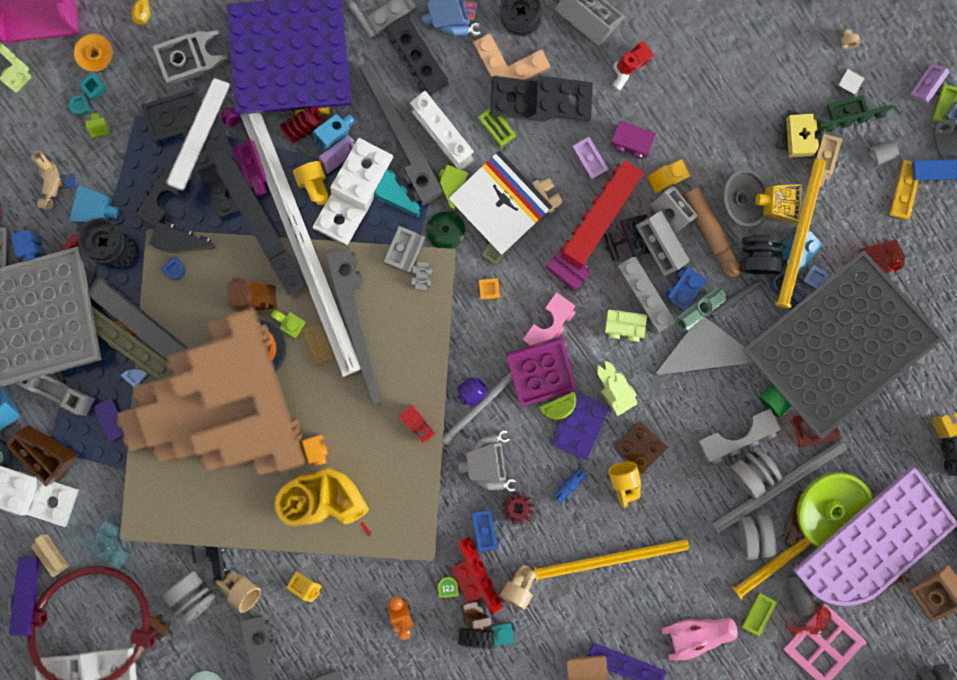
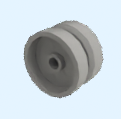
M768 514L757 515L755 522L751 516L740 517L739 537L745 560L757 559L759 552L763 558L774 557L776 545L770 516Z

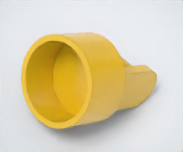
M315 161L293 170L298 187H306L311 201L316 202L318 205H325L329 195L323 182L326 176L321 163Z
M630 461L620 462L611 466L608 470L611 485L616 490L622 508H625L629 502L637 500L641 496V480L636 463ZM625 490H631L630 493L625 494Z

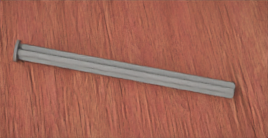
M839 440L783 477L779 482L774 483L773 487L769 486L766 488V492L758 499L751 498L715 523L711 522L712 527L720 536L722 531L738 522L740 517L747 516L846 451V444Z

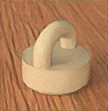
M849 29L844 30V37L840 39L841 47L851 49L858 46L861 42L859 35L853 34Z

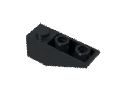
M166 221L164 224L157 222L149 242L151 246L168 253L215 248V245L211 243V239L202 235L200 238L193 236V232L184 228L182 231L175 229L176 225Z

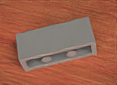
M662 211L647 217L635 225L664 276L680 269L690 261Z

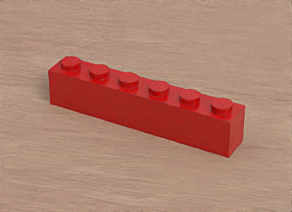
M626 160L622 165L617 164L612 172L614 177L612 180L607 179L602 187L604 192L602 195L597 194L591 203L594 207L591 211L587 209L581 218L584 220L582 225L579 226L577 224L571 234L574 236L572 240H566L562 246V259L579 270L582 268L645 172Z

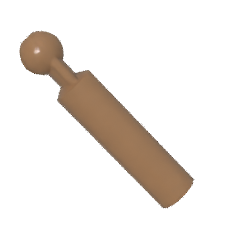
M697 187L683 195V198L698 215L695 220L714 256H717L721 263L723 273L728 277H736L741 272V263L733 254L732 246L701 188Z

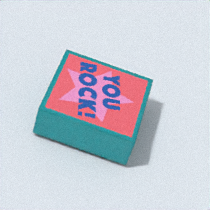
M463 0L469 21L475 23L478 3Z

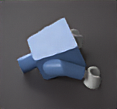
M430 0L428 2L430 12L422 15V21L425 26L434 24L435 28L451 35H468L470 33L471 36L476 37L480 34V32L473 31V27L480 26L478 23H473L471 27H468L470 21L463 0Z

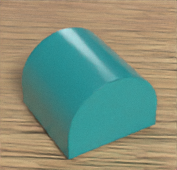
M91 72L79 83L90 99L100 97L107 90V87L95 72Z

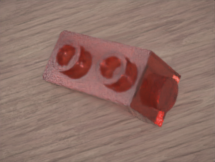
M816 606V625L785 624V629L790 630L791 634H802V631H810L812 635H822V631L828 632V623H831V611H828L826 606Z

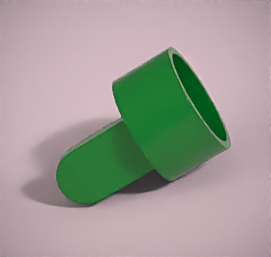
M773 385L759 396L763 405L767 409L771 408L773 415L777 418H781L791 408V405Z

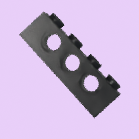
M408 16L387 27L389 41L392 45L396 44L399 48L397 51L402 61L406 59L409 66L407 68L413 77L416 75L419 82L417 84L422 92L426 91L430 96L448 84L446 75ZM403 38H410L411 42L409 44L401 43ZM418 53L421 55V58L413 60L411 56ZM424 69L432 71L429 76H423L421 73Z

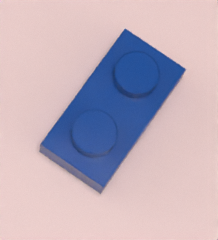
M491 510L472 513L478 551L498 549Z

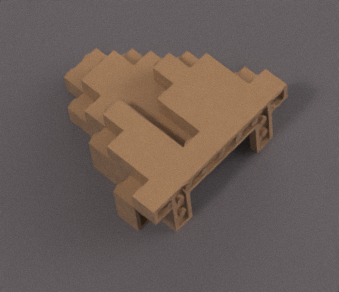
M254 308L208 322L207 333L210 338H213V341L168 356V368L174 374L135 386L133 397L135 402L139 403V406L117 413L118 426L123 429L125 435L123 436L125 446L129 447L130 451L145 446H153V456L155 459H158L159 463L176 457L180 459L196 454L199 455L201 465L205 466L206 471L224 465L229 467L251 460L254 471L258 472V475L275 470L281 472L304 463L298 443L303 434L298 419H290L267 350V346L272 343L267 325H259Z

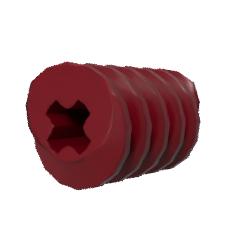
M312 106L311 109L307 107L304 109V112L300 111L298 115H293L292 119L288 118L286 122H282L280 127L285 137L291 142L296 143L324 123V118L317 107Z

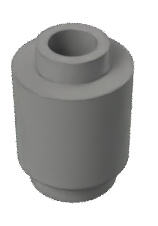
M886 141L871 147L868 158L872 164L874 163L878 166L895 159V156L899 155V150L894 141Z

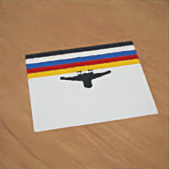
M500 150L449 198L501 255L553 207Z

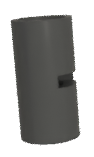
M797 574L786 577L797 616L815 613L816 608L811 591Z

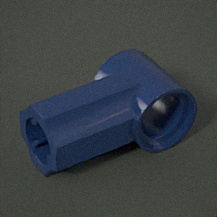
M785 274L773 276L769 281L770 289L779 295L781 288L776 286V280L780 278L783 281ZM795 285L790 300V305L793 308L807 297Z

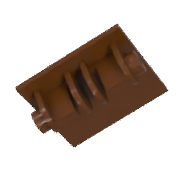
M640 420L614 446L628 461L636 463L641 473L668 448Z

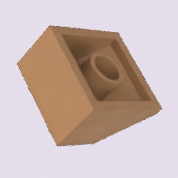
M949 565L932 572L909 589L932 622L957 612V576Z

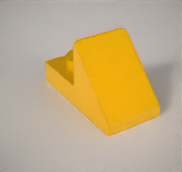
M682 159L669 166L665 165L647 176L655 194L690 178V174Z

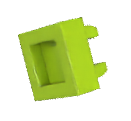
M99 113L91 114V120L85 121L86 129L92 138L111 134L108 123L104 117H99Z

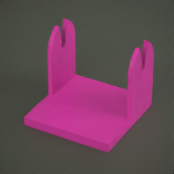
M0 0V40L4 44L80 35L76 0Z

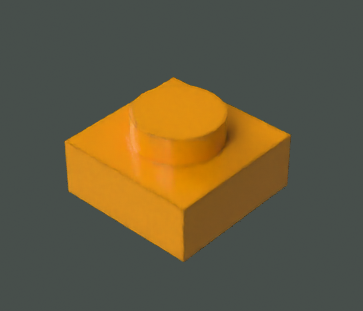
M498 278L479 280L481 300L500 298Z

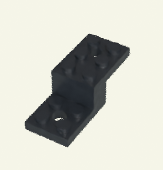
M540 75L532 80L493 76L491 81L490 115L545 122L552 117L589 122L591 121L593 82ZM507 93L513 94V103L507 101ZM569 95H573L576 98L577 102L575 105L569 102Z

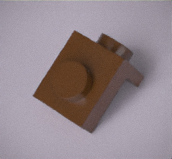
M480 601L462 604L464 624L473 630H482L485 626L491 625V617L482 613Z

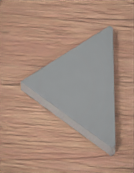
M704 317L688 330L655 374L679 373L753 362L743 352L744 346Z

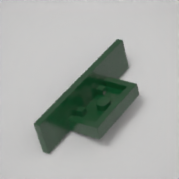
M864 95L830 103L826 108L831 121L821 123L817 126L815 132L823 131V133L833 131L834 127L840 126L842 129L851 126L853 122L862 124L869 121V118L875 117V119L887 116L886 113L892 109V106L889 105L869 111Z

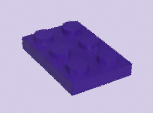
M574 391L577 400L575 408L569 416L561 420L551 445L587 460L610 406Z

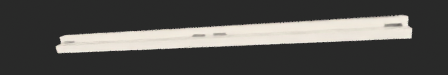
M261 113L241 114L249 138L255 143L266 175L267 184L342 375L345 377L362 370Z

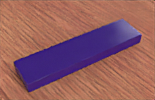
M37 556L18 557L8 632L10 636H30L40 560Z
M592 642L587 657L604 655L607 660V670L633 680H664L667 673L666 670Z

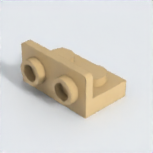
M48 534L40 535L35 539L36 542L31 545V548L51 577L57 576L69 567V564Z

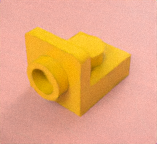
M296 571L286 588L302 600L312 603L318 597L322 586Z

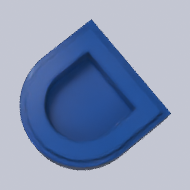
M176 256L161 268L166 276L172 280H179L185 274V267Z

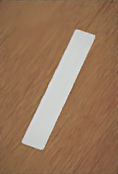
M213 79L167 184L179 189L184 188L229 88L228 83Z

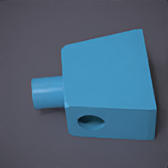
M349 113L343 118L335 114L313 131V144L323 154L346 136H349V127L355 123L354 118Z
M78 185L69 221L78 225H84L93 218L108 219L109 217L117 219L119 208L111 206V198Z

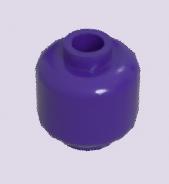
M469 377L459 385L458 399L464 405L475 406L486 396L485 390L487 388L478 377Z

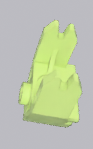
M605 360L604 369L597 365V374L605 389L601 390V393L614 413L619 416L638 404L635 399L637 395L634 389L628 385L624 376L618 373L610 362Z

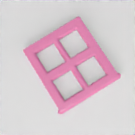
M822 603L818 611L783 650L815 680H832L863 645H866V641L828 605ZM825 615L838 626L826 640L813 629ZM842 630L855 641L843 655L830 645ZM806 635L819 645V648L808 660L795 650ZM823 651L836 661L824 676L811 665Z

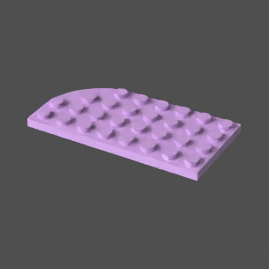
M911 466L793 570L807 588L823 601L842 606L861 604L872 600L883 592L957 526V522L918 470Z

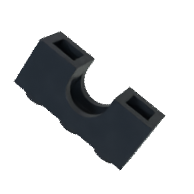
M168 166L165 170L162 169L160 171L157 183L149 188L147 192L148 197L136 209V216L154 228L157 222L164 224L169 216V213L161 208L160 201L162 197L166 194H174L180 198L190 183L187 179L183 189L167 184L173 170Z

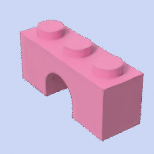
M556 292L545 308V311L553 318V325L548 329H541L534 324L522 342L530 346L553 339L554 336L559 337L564 330L563 323L566 320L570 321L576 313L573 310L575 305Z

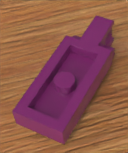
M249 140L234 147L244 178L250 188H254L256 195L266 194L267 189L264 183L267 181L254 141Z

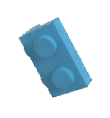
M796 230L791 234L787 242L780 247L783 249V253L775 255L786 264H788ZM808 230L797 274L803 270L823 245L810 230Z

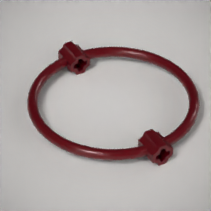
M85 567L64 575L43 593L33 608L30 636H27L30 658L36 670L46 680H62L46 669L37 653L35 642L36 627L42 628L48 619L47 611L43 607L60 587L73 579L85 575H109L124 582L136 595L142 614L141 629L135 628L130 636V645L135 646L133 652L116 671L99 680H117L132 667L143 648L151 650L156 642V633L149 631V606L143 591L131 577L109 567Z

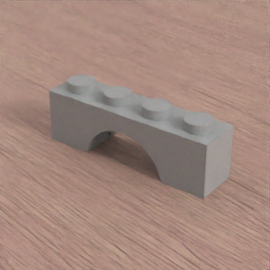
M632 257L618 265L616 268L618 273L638 299L655 333L658 334L673 325L675 320L636 257Z
M49 375L15 383L57 402L61 407L77 415L87 416L95 398Z
M770 408L751 416L747 433L738 440H727L718 433H714L698 440L697 443L706 462L712 461L713 464L724 460L722 457L729 453L730 456L742 452L740 448L746 445L748 448L758 445V440L764 437L768 440L777 436L776 432L780 430V427Z

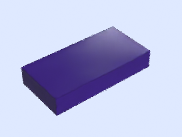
M113 398L93 406L110 442L125 436L123 429L119 428L117 423V413L119 411Z

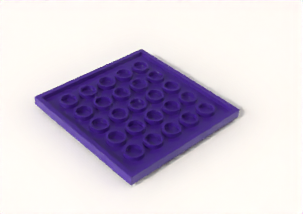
M269 0L226 4L236 115L302 110L307 107L311 109L312 106L327 108L352 105L342 0Z

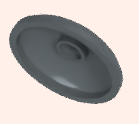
M740 169L731 173L727 177L722 189L724 210L730 220L741 227L755 226L766 217L763 214L764 206L756 205L755 198L757 194H764L765 189L768 187L764 179L751 169Z

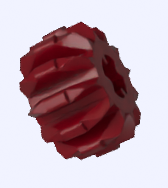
M513 492V500L509 495L506 496L507 500L510 501L509 504L502 502L503 506L508 507V509L502 510V513H510L505 518L507 521L514 517L512 520L513 525H515L517 518H519L520 525H523L522 518L524 517L527 521H530L526 514L534 515V511L528 510V508L535 505L534 503L527 505L531 497L528 496L523 500L524 492H521L520 498H517V493ZM515 503L523 505L521 508L523 510L522 513L519 514L517 512L516 514L513 512L515 509L513 505Z

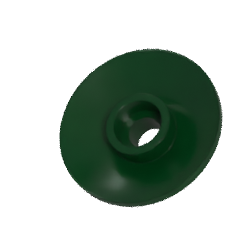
M444 211L435 214L427 225L428 239L437 248L453 249L462 242L465 235V226L462 219L452 212ZM444 226L449 227V232L444 233L442 228Z

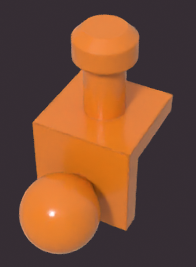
M394 596L389 600V605L387 606L390 621L394 631L398 632L399 638L406 640L411 636L408 628L414 627L409 614L407 601Z

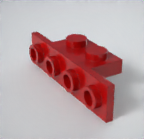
M467 537L457 543L465 561L451 567V570L467 603L483 597L492 615L503 608L501 599L493 587L492 580L488 577L484 563L479 558L474 543L470 537Z

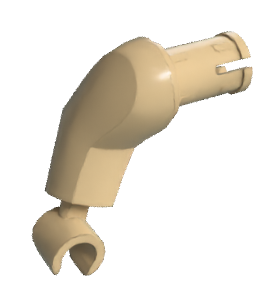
M41 151L34 152L36 157L32 155L31 159L39 167V173L44 180L42 193L46 195L45 199L38 200L37 206L47 210L53 207L51 197L56 198L61 180L56 164L53 161H48Z

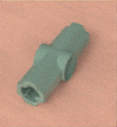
M715 287L698 301L690 304L686 310L675 317V324L678 329L685 332L705 316L710 315L714 309L726 301V294L722 289Z

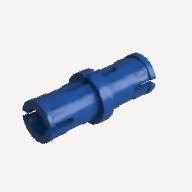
M580 467L568 479H565L563 481L564 484L552 494L555 499L562 494L557 499L560 504L572 491L575 492L579 483L588 476L583 472L577 477L582 472Z

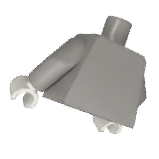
M501 431L498 436L494 434L479 439L472 446L471 451L466 453L467 461L459 462L458 468L460 473L469 472L470 480H475L477 485L487 490H503L506 488L509 491H514L516 488H509L508 484L509 482L516 481L513 479L506 480L501 443L509 441V439L503 440L501 438V434H505L507 431Z

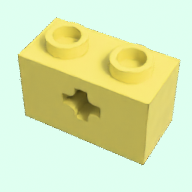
M813 114L790 115L786 119L789 157L813 156L819 147L818 139H815V131L817 130L816 119H813ZM801 132L807 136L805 139H803V136H799Z

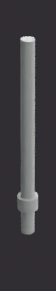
M511 372L447 433H443L442 447L445 444L448 445L452 438L513 380Z

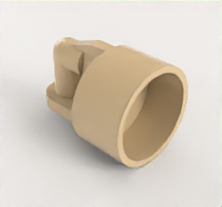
M527 565L520 566L512 581L506 582L499 597L525 611L533 596L528 590L536 573Z
M233 571L225 576L226 579L215 582L216 587L228 597V602L241 613L250 610L256 604L261 594L260 588L245 576L236 574ZM233 582L235 585L230 590L228 586Z

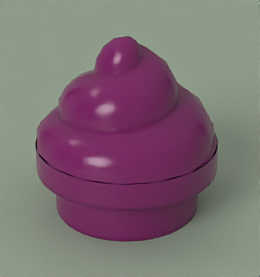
M226 107L222 112L221 120L225 125L233 127L240 122V115L235 114V108Z

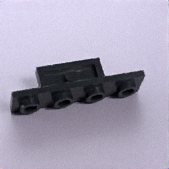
M191 545L193 564L212 561L214 580L226 579V566L223 563L222 556L224 553L223 547Z

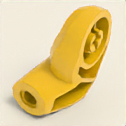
M326 468L314 474L300 475L281 488L275 499V510L278 517L285 524L292 526L315 524L321 522L329 515L343 524H349L364 516L369 510L357 487L349 477L332 468Z

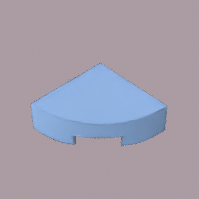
M138 369L128 370L121 374L133 387L140 385L149 375L146 371Z

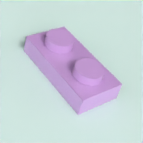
M931 63L911 92L912 98L929 103L949 74V70L946 67Z
M346 136L319 156L323 171L327 174L346 161L355 145L350 136Z
M590 137L572 146L591 180L609 170Z

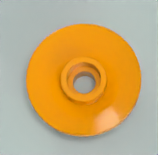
M88 34L82 37L74 49V57L77 64L90 72H97L106 68L113 56L110 42L99 34ZM94 52H98L97 57H92Z

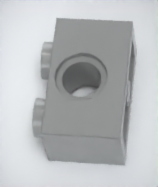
M674 186L665 191L650 205L655 213L662 211L674 234L684 229L698 216Z

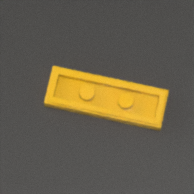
M902 161L889 216L907 221L910 218L918 181H913L912 161Z

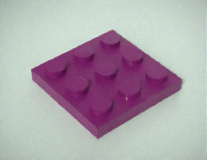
M562 336L505 353L521 407L577 390Z

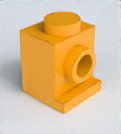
M323 435L302 441L309 464L314 463L315 466L326 463L325 455L328 454L325 443L320 441L324 439Z

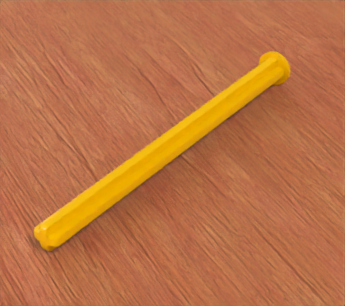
M815 159L779 299L778 302H775V305L781 308H791L789 304L826 161L823 159Z
M803 536L795 542L794 546L792 545L738 586H733V591L742 600V596L811 546L812 543Z
M684 539L537 569L535 566L536 582H539L538 579L685 551L689 549L688 540Z

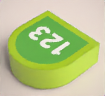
M445 577L441 579L438 585L439 598L459 596L458 584L454 578Z

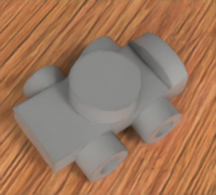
M417 262V266H413L412 273H415L416 277H412L411 285H415V290L427 291V286L431 287L432 279H428V275H432L433 267H429V263Z

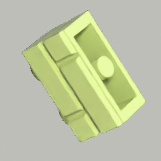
M608 309L604 334H609L608 338L620 339V336L628 337V341L639 342V339H643L645 336L647 315Z

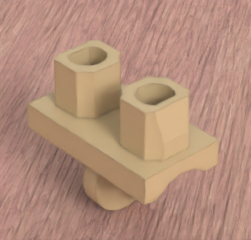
M546 178L541 181L536 180L532 182L539 193L553 206L549 213L553 214L556 212V208L564 202L558 193L550 198L546 193L555 187L551 179Z

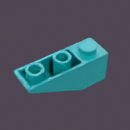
M391 169L386 170L375 189V197L392 207L418 218L420 216L419 205L415 200L411 201L407 196L409 193L403 185L399 186L394 172Z

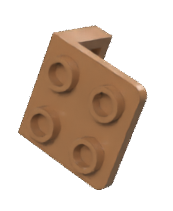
M599 655L569 658L567 660L568 680H608L606 657Z

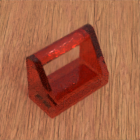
M800 416L792 417L799 447L841 438L838 427L822 440L817 435L804 438L799 425L804 420Z

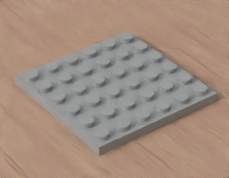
M74 247L0 268V387L101 360L81 248Z

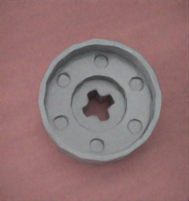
M758 447L752 449L754 456L750 453L746 454L749 462L748 465L744 461L738 460L729 467L736 480L755 500L766 492L763 482L773 487L775 484L772 478L777 482L782 480L776 464Z
M195 571L177 583L162 597L169 608L179 604L180 608L175 613L176 617L183 612L186 613L180 620L182 624L197 618L216 598L214 594L204 598V595L210 589L208 587L201 591L197 589L203 581Z

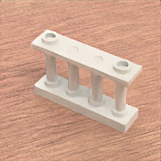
M426 91L410 102L414 108L412 114L455 168L463 170L474 161V158L471 156L474 153L472 148Z

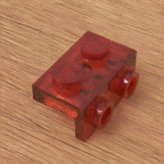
M896 239L859 249V254L865 251L884 273L896 272L904 268L905 255Z

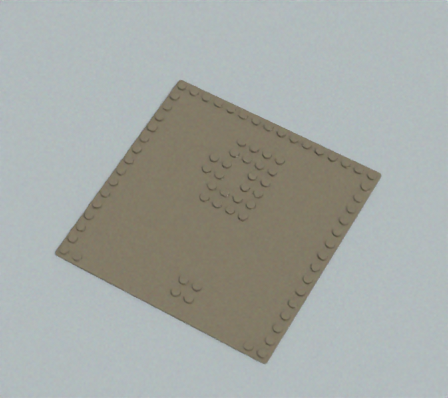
M148 229L145 240L140 309L188 348L213 341V338H210L207 333L208 322L237 312L229 306L227 282H233V278H245L248 281L275 286L277 309L275 310L286 317L291 312L307 322L297 339L279 329L282 323L270 316L274 309L255 311L257 319L265 320L274 325L281 332L286 343L285 359L275 374L290 419H298L303 434L298 443L304 463L281 472L275 470L262 475H258V472L254 471L251 460L229 467L224 465L206 471L205 466L201 465L199 455L196 454L180 459L176 457L159 463L158 459H155L153 456V446H145L132 451L128 447L120 532L121 540L433 561L435 559L455 250L421 247L413 266H417V262L429 263V267H433L432 275H428V279H432L431 287L427 286V291L415 290V285H411L412 277H416L412 270L411 273L384 263L390 248L388 244L350 242L348 246H345L337 241L311 240L354 351L355 348L336 294L326 254L347 248L350 249L351 253L355 252L357 264H354L356 272L360 271L362 282L359 283L360 288L353 290L382 402L374 405L362 370L343 377L289 238L279 237L305 282L303 288L290 295L285 291L255 236L193 232V236L200 238L202 235L211 239V243L215 245V248L168 253L149 244L155 229ZM175 256L185 267V274L179 280L168 278L161 270ZM343 266L340 269L341 275H348L350 273L349 266ZM137 336V339H138L140 342H142V343L145 344L147 347H149L151 350H153L155 353H157L159 356H161L162 358H164V357H163L161 354H159L155 349H153L150 345H148L144 340H142L139 336ZM135 363L134 369L144 370L142 367ZM149 373L141 384L156 380L157 378ZM133 392L131 408L139 406V403H136L134 400ZM411 405L414 406L435 432L424 444L399 418ZM323 435L324 439L320 441L325 443L328 454L325 455L326 463L315 466L314 463L309 464L302 441ZM326 468H332L349 477L369 508L364 516L349 524H343L329 515L321 522L315 524L292 526L285 524L278 517L275 510V499L281 488L300 475L314 474ZM362 521L372 533L370 536L367 535L360 525Z

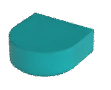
M85 93L70 99L69 109L75 115L82 116L92 112Z

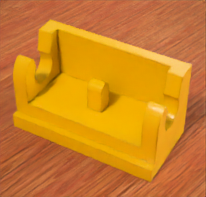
M954 413L956 424L952 423L948 415L930 419L939 438H951L957 435V413Z

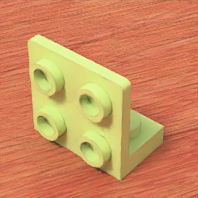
M1 43L0 53L12 65L4 69L0 80L17 93L32 76L27 72L29 68Z

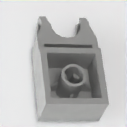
M218 30L210 32L198 31L152 46L168 87L212 72L221 64L229 61L227 55L213 56L206 51L207 45L219 37ZM177 57L183 59L179 64L174 63Z

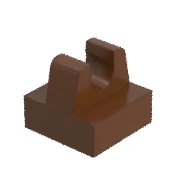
M162 614L150 620L149 631L156 633L158 641L165 636L171 625L170 621L166 625L160 623L163 617Z

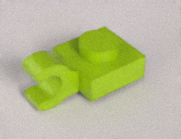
M274 309L270 315L282 323L279 329L297 339L307 323L291 312L286 317Z

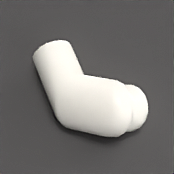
M616 62L613 69L617 72L618 77L612 84V87L620 91L628 80L629 74L623 75L620 73Z

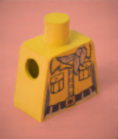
M780 185L766 188L764 194L756 195L755 203L756 205L764 206V216L789 224L799 222L802 185Z

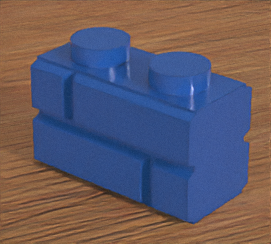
M29 230L11 235L12 242L15 245V255L22 258L23 261L45 256L41 236Z

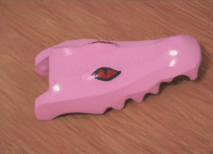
M731 618L719 620L685 619L669 626L661 627L662 634L671 633L675 653L668 654L669 661L688 660L698 657L722 643L736 639L738 635L736 624Z

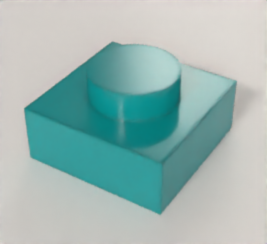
M511 622L491 626L492 631L495 632V646L514 643Z

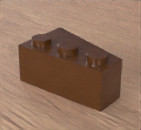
M233 278V282H227L229 306L237 312H243L252 308L255 311L277 309L275 286L248 281L245 278Z
M30 425L15 432L6 444L9 450L45 487L60 479L79 455Z

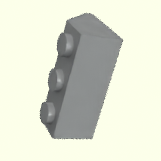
M561 0L555 8L562 18L567 19L578 31L584 33L591 42L598 46L611 35L625 18L622 13L606 0Z

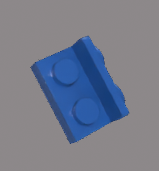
M690 266L686 270L684 268L681 269L676 277L679 279L676 285L671 284L666 291L668 296L665 300L682 311L689 307L707 281L693 271Z

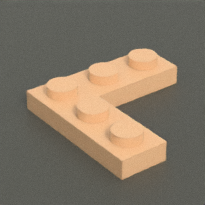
M491 34L473 42L491 78L493 76L528 80L551 67L542 49L507 66Z

